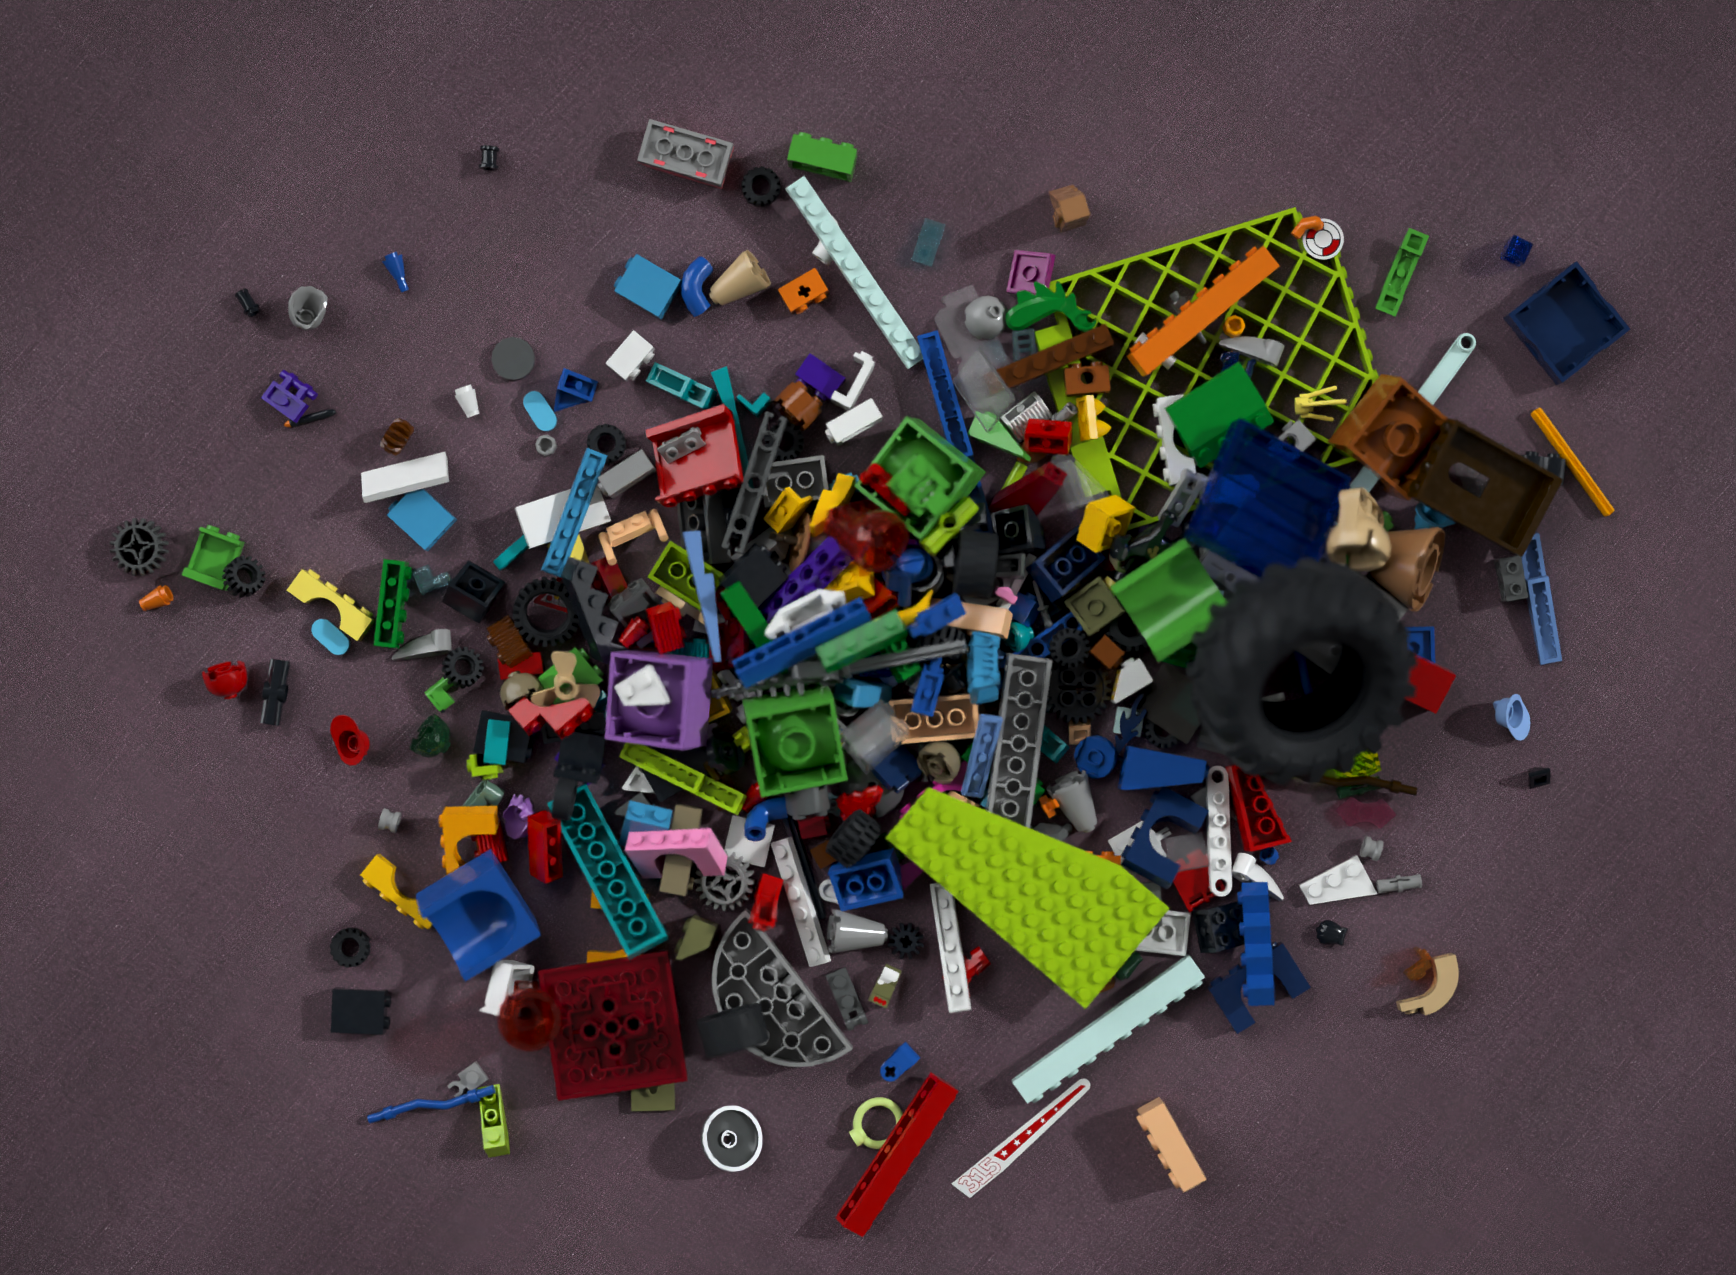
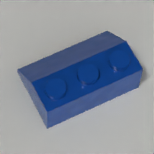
M894 848L863 855L858 862L848 868H845L838 861L833 862L828 871L841 912L903 898L901 868Z

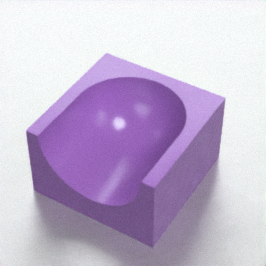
M637 649L611 652L605 739L681 750L706 746L713 659L671 653L659 654V652ZM647 665H653L671 702L669 704L624 706L614 686Z

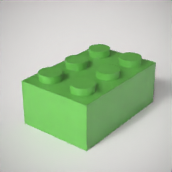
M799 132L798 135L793 134L787 158L788 167L851 182L857 160V149L854 148V145L844 142L841 145L832 143L833 140L820 137V140L811 138L812 135L804 132Z

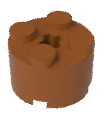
M798 380L796 383L791 382L773 400L774 405L778 403L781 406L779 412L791 424L796 426L799 424L802 426L800 430L805 431L822 413L821 406L823 403L816 396L811 397L806 392L807 387Z

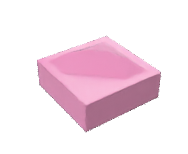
M995 586L993 590L994 595L1010 604H1015L1018 599L1009 587Z

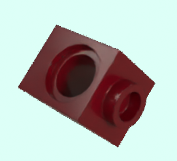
M814 814L806 815V818L798 820L801 839L826 835L827 829H831L828 816H814Z

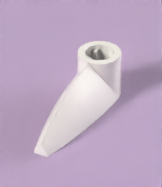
M1238 853L1232 868V876L1243 883L1268 882L1269 896L1282 901L1284 897L1277 884L1263 868L1255 863L1256 859L1249 854Z

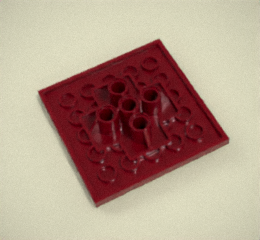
M669 950L640 954L631 960L628 957H620L538 970L558 1101L688 1081ZM604 1000H612L615 1008L613 1010H606L603 1006ZM630 1018L638 1019L640 1022L639 1028H631L628 1020ZM608 1022H616L618 1030L610 1032L607 1029ZM593 1025L596 1028V1034L588 1035L585 1032V1026ZM612 1043L619 1044L621 1052L618 1054L612 1053L610 1045Z

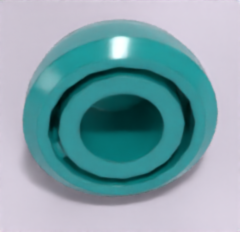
M1011 622L1006 641L1013 651L1019 652L1026 648L1029 641L1034 638V633L1031 627H1026L1019 622Z

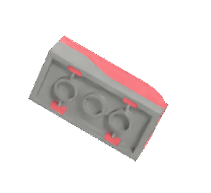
M649 119L637 161L646 167L722 189L725 172L734 146L733 143Z

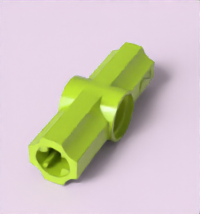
M964 496L949 513H945L940 517L939 523L920 542L921 546L930 555L935 556L950 539L959 535L960 529L974 516L979 507L972 499ZM948 523L955 525L950 529L944 527Z

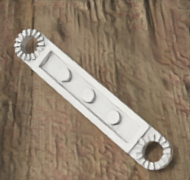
M1213 766L1209 768L1206 779V809L1209 810L1206 815L1209 888L1212 894L1216 896H1226L1232 889L1229 777L1224 767ZM1215 770L1222 774V780L1219 783L1212 780V773ZM1219 879L1226 883V887L1222 892L1215 888V883Z

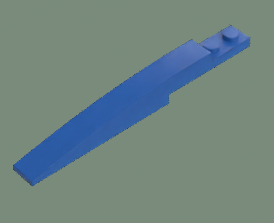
M938 330L919 335L917 339L944 437L975 463ZM979 481L968 497L975 503H985L988 521V531H985V533H993L992 519L981 481Z

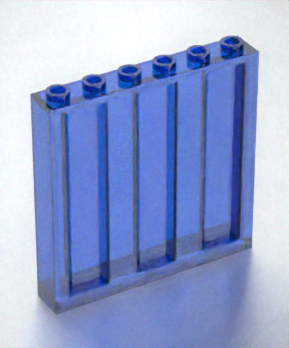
M1239 418L1231 422L1184 538L1259 578H1262L1266 566L1273 563L1294 568L1302 558H1312L1320 561L1321 556L1326 552V543L1332 528L1336 526L1334 524L1336 517L1339 516L1340 491L1351 488L1349 484L1352 478Z

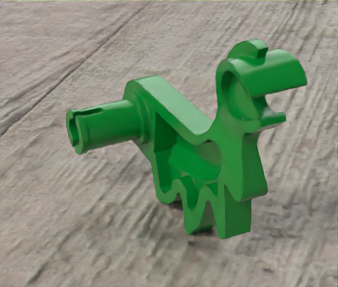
M1037 281L1034 282L1036 294L1027 290H1019L1017 292L1018 304L1007 311L1005 318L1007 326L1014 331L1023 330L1054 312L1065 314L1070 318L1075 327L1083 332L1092 330L1097 321V318L1093 322L1087 321L1086 318L1091 314V311L1081 310L1077 307L1076 297L1073 292L1066 297L1059 281L1056 282L1055 292L1045 284Z

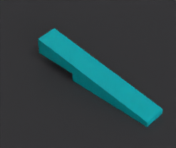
M727 366L711 372L723 404L733 412L744 479L749 461ZM750 479L748 485L750 488L755 489L753 479Z

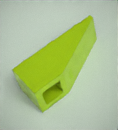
M500 1084L494 1085L496 1093L480 1098L479 1101L483 1146L489 1158L510 1154Z

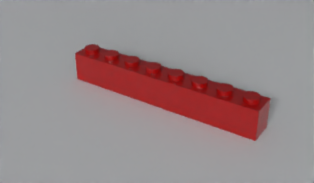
M930 1072L835 1217L843 1227L861 1237H864L865 1233L871 1228L873 1221L883 1210L886 1201L894 1193L896 1186L907 1173L913 1160L919 1155L921 1148L930 1138L938 1122L942 1120L949 1105L955 1100L959 1091L953 1085Z

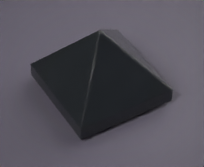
M1534 767L1528 773L1529 789L1550 784V768Z

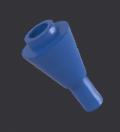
M397 252L386 255V260L382 261V263L397 281L400 291L409 290L404 278L402 254L398 255Z

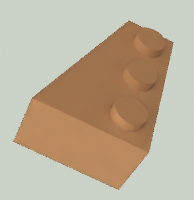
M1072 184L1049 191L1054 209L1052 218L1055 228H1059L1062 233L1086 225L1090 212L1084 194L1077 187H1074Z

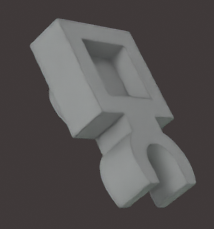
M475 1061L458 1074L461 1080L452 1081L448 1088L454 1085L458 1086L459 1092L454 1095V1097H458L464 1093L466 1087L468 1090L475 1089L489 1078L478 1062Z

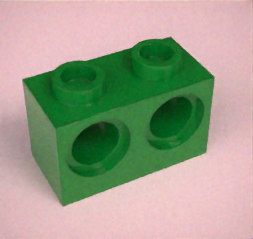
M903 638L878 651L881 655L911 649ZM918 662L888 667L898 684L922 670Z

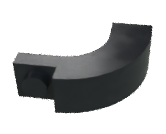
M975 503L979 510L960 531H988L985 503ZM948 523L944 527L950 529L955 525ZM959 535L950 539L937 553V556H941V566L946 568L947 575H956L955 548Z

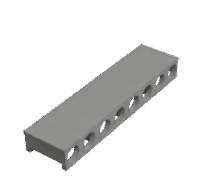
M1006 653L998 716L1002 717L1003 722L991 765L986 811L1030 828L1052 660Z

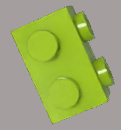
M479 754L469 755L470 759H467L468 773H472V777L482 776V780L498 778V773H503V765L500 764L481 766Z

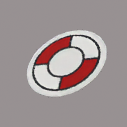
M1321 219L1324 226L1320 231L1307 229L1303 234L1304 248L1314 258L1330 259L1336 256L1343 246L1344 236L1341 228L1337 223L1329 219Z

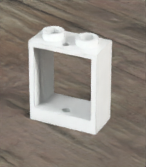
M870 398L828 422L825 434L831 444L835 442L839 446L881 422L882 415L873 399Z

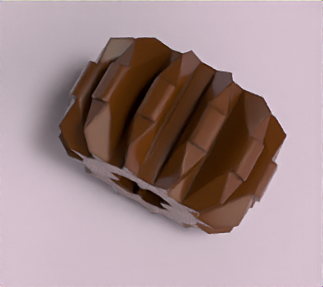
M395 419L384 434L380 447L389 454L391 453L395 456L400 454L412 436L414 427L406 420Z

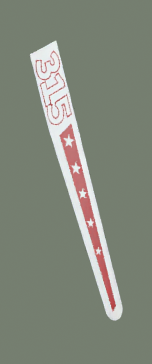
M1085 1078L1078 1080L956 1179L952 1185L971 1198L1003 1172L1090 1089V1082Z

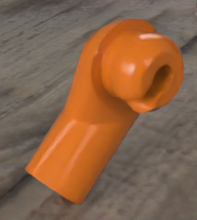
M1318 216L1305 217L1299 221L1291 234L1295 238L1300 239L1307 229L1320 231L1324 223Z

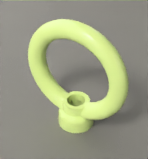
M876 1097L865 1101L859 1106L854 1115L853 1129L849 1131L857 1147L863 1144L872 1149H881L886 1139L881 1141L870 1139L862 1129V1118L870 1108L884 1106L893 1112L897 1124L903 1112L895 1102L887 1098Z

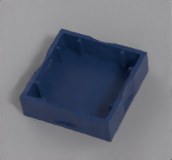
M1577 261L1569 265L1503 317L1556 385L1563 383L1586 365L1592 357L1609 347L1630 330L1614 307L1601 296L1595 283Z

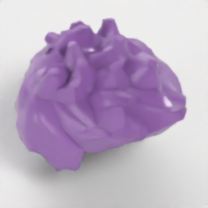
M513 794L509 806L502 816L506 821L505 829L507 835L515 840L528 835L527 816L536 813L530 798L525 799L522 794L516 797V794Z

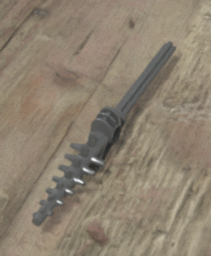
M965 640L864 658L829 675L821 660L816 662H799L789 667L788 673L781 674L779 672L748 688H745L739 680H735V685L726 686V684H723L722 688L711 690V697L721 699L723 696H730V699H734L736 694H743L744 698H748V693L756 692L758 698H761L763 690H770L771 696L776 697V688H783L785 696L789 697L790 686H797L799 696H804V684L820 683L822 687L837 683L841 684L843 683V677L846 679L852 678V674L967 653V646Z

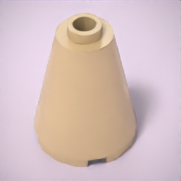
M749 250L742 252L710 287L711 293H709V296L715 304L719 303L723 306L764 290L771 285L764 268H760L757 264L759 261Z

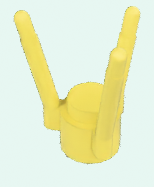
M1337 386L1307 394H1299V397L1294 398L1295 415H1301V418L1333 422V417L1309 412H1313V406L1345 404L1347 401L1345 399L1313 402L1311 397L1337 390Z

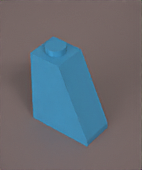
M843 677V683L835 684L833 697L852 707H888L889 701L892 698V686L881 681L857 678L846 679Z

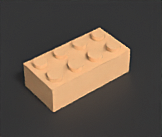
M968 693L939 695L933 717L911 712L914 698L891 699L889 701L893 744L975 737L980 717L979 704H971Z
M1158 1097L1138 1108L1139 1115L1136 1118L1143 1130L1149 1131L1150 1134L1147 1135V1138L1154 1150H1160L1161 1153L1157 1156L1165 1169L1170 1168L1171 1172L1168 1175L1176 1189L1180 1187L1185 1192L1207 1180L1161 1098Z

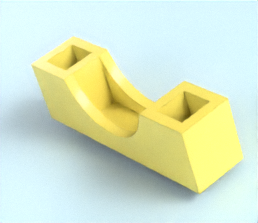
M301 569L287 591L307 604L320 598L332 601L340 611V629L356 641H361L376 621L371 617L373 613L363 606L359 609L354 605L356 602L354 599L346 594L341 596L336 592L338 588L327 581L325 584L320 581V575L312 569L308 571Z

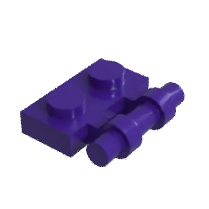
M283 370L279 375L284 380L281 385L273 381L261 398L297 423L309 407L303 400L306 397L315 400L318 393L308 383L304 384L298 380V376L294 373H288L286 370ZM293 386L299 390L296 395L288 391L290 387Z

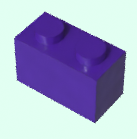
M809 353L795 373V377L798 378L797 381L802 382L807 388L808 386L815 390L814 394L823 401L826 398L831 401L834 391H838L845 381L844 376L811 353Z

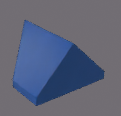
M563 368L556 391L553 412L588 401L592 402L598 381Z

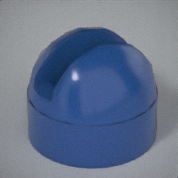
M1273 847L1265 848L1260 852V859L1268 865H1273L1279 859V853Z

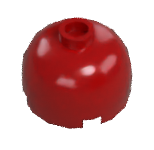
M231 661L207 668L208 673L202 672L207 690L213 695L224 697V699L235 698L237 693L242 691L247 683L245 663L237 661L238 665H231Z

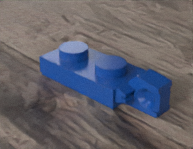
M952 594L918 613V616L915 617L916 622L906 627L908 634L912 637L919 634L925 636L965 615L966 612L958 594Z
M942 657L930 659L929 665L924 664L912 702L911 712L933 717L944 678V669L940 668Z

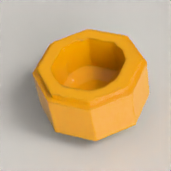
M1233 315L1227 317L1222 328L1225 335L1235 338L1241 336L1245 324L1242 318Z

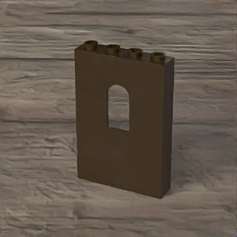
M1448 418L1441 425L1437 440L1431 444L1427 459L1421 463L1420 472L1417 478L1410 484L1407 496L1504 550L1523 557L1563 479L1463 422ZM1462 463L1489 478L1480 498L1450 481L1449 470L1454 464Z

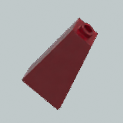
M1048 462L998 491L994 495L988 509L992 512L1029 504L1035 515L1038 516L1061 488L1067 473Z

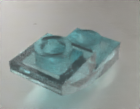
M925 218L911 259L912 261L932 267L946 224Z

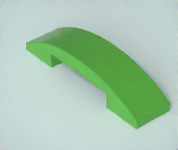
M1408 228L1384 282L1375 309L1396 317L1415 266L1428 241V235Z

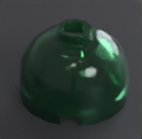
M436 714L428 716L417 730L419 733L417 739L412 738L409 748L417 755L426 758L436 757L441 752L444 754L451 745L449 742L450 728L448 724Z

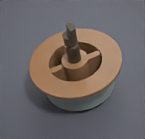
M803 512L797 521L793 536L770 532L769 539L790 544L789 567L792 572L827 538L829 532L828 527L816 538L811 537V520L807 512Z

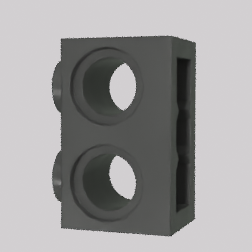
M1512 556L1495 559L1494 564L1501 602L1528 598L1521 557Z

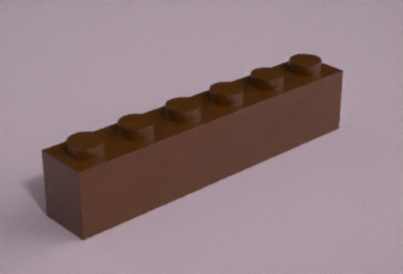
M1106 324L989 372L984 375V380L991 396L994 397L1068 366V364H1073L1111 348L1114 342Z

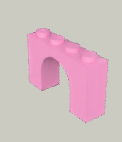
M711 828L629 832L625 852L643 879L662 878L666 859L664 854H679L690 858L696 863L703 876H723L728 858Z

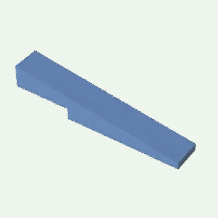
M701 531L683 532L682 536L714 663H720L713 574H704Z
M1535 532L1521 559L1528 598L1526 599L1539 663L1543 665L1562 661L1549 577L1545 571L1540 535L1538 532Z

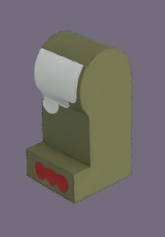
M885 964L869 996V1001L887 1008L902 970Z

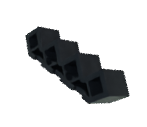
M568 556L561 579L563 584L566 585L571 605L580 621L581 631L588 642L592 658L610 665L611 652L629 649L612 643L619 622L601 615L608 594L590 588L598 567Z

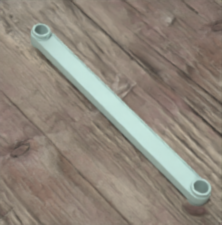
M1469 333L1459 335L1418 392L1432 405L1475 348V337ZM1462 338H1467L1470 341L1468 349L1461 345ZM1363 466L1346 490L1363 487L1367 492H1370L1379 479ZM1339 500L1328 515L1329 523L1334 527L1338 524L1334 520V513L1340 512Z

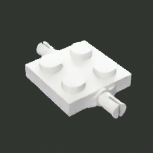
M1143 821L1108 840L1114 856H1121L1126 845L1131 846L1133 839L1130 837L1135 827L1140 828ZM1166 826L1157 833L1150 829V842L1153 848L1159 854L1167 857L1161 847L1160 840L1171 835L1170 831L1162 835V833L1169 830ZM1121 865L1132 876L1137 874L1134 871Z

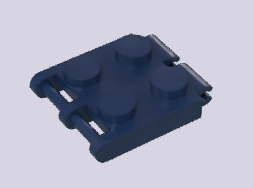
M892 734L888 736V740L881 745L877 744L868 755L864 754L861 757V761L888 791L892 789L895 793H899L923 773L917 764V759L903 744H893ZM888 744H892L888 748L884 749V747H886ZM876 753L879 754V755H877L875 758H873L872 760L870 759V758H871L872 756H874Z

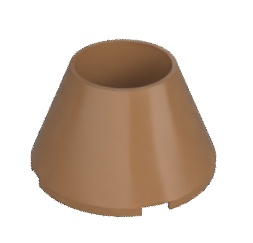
M1439 527L1387 532L1391 544L1390 556L1381 568L1370 571L1371 577L1409 610L1414 612L1419 611L1426 602L1434 585L1430 583L1434 572H1438L1445 545V531Z

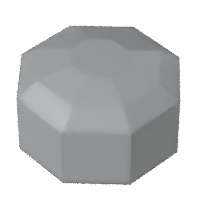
M549 435L539 436L535 443L537 452L543 456L553 455L557 449L556 440Z

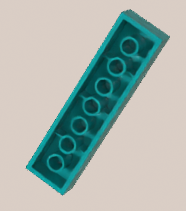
M585 783L577 787L576 801L571 819L569 821L561 820V832L627 957L631 960L668 940V937L587 784ZM553 800L547 803L550 811H552Z

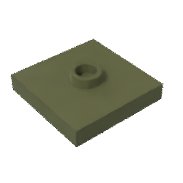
M1100 576L1064 601L1089 637L1125 613Z
M675 1083L631 1090V1111L675 1110Z

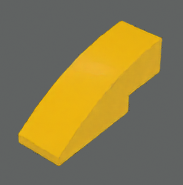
M838 473L832 491L823 489L810 523L811 537L816 538L843 513L856 490V487H854L856 484L855 477Z

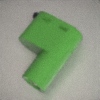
M443 677L424 692L442 714L445 712L444 710L455 702L447 692L454 684L451 683L449 685L447 683L449 681L448 678L444 679Z

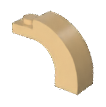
M1448 953L1431 957L1434 972L1431 987L1420 996L1396 1001L1398 1010L1405 1012V1014H1412L1418 1012L1417 1008H1420L1423 1015H1428L1441 1009L1450 1000L1457 987L1459 969L1456 955Z

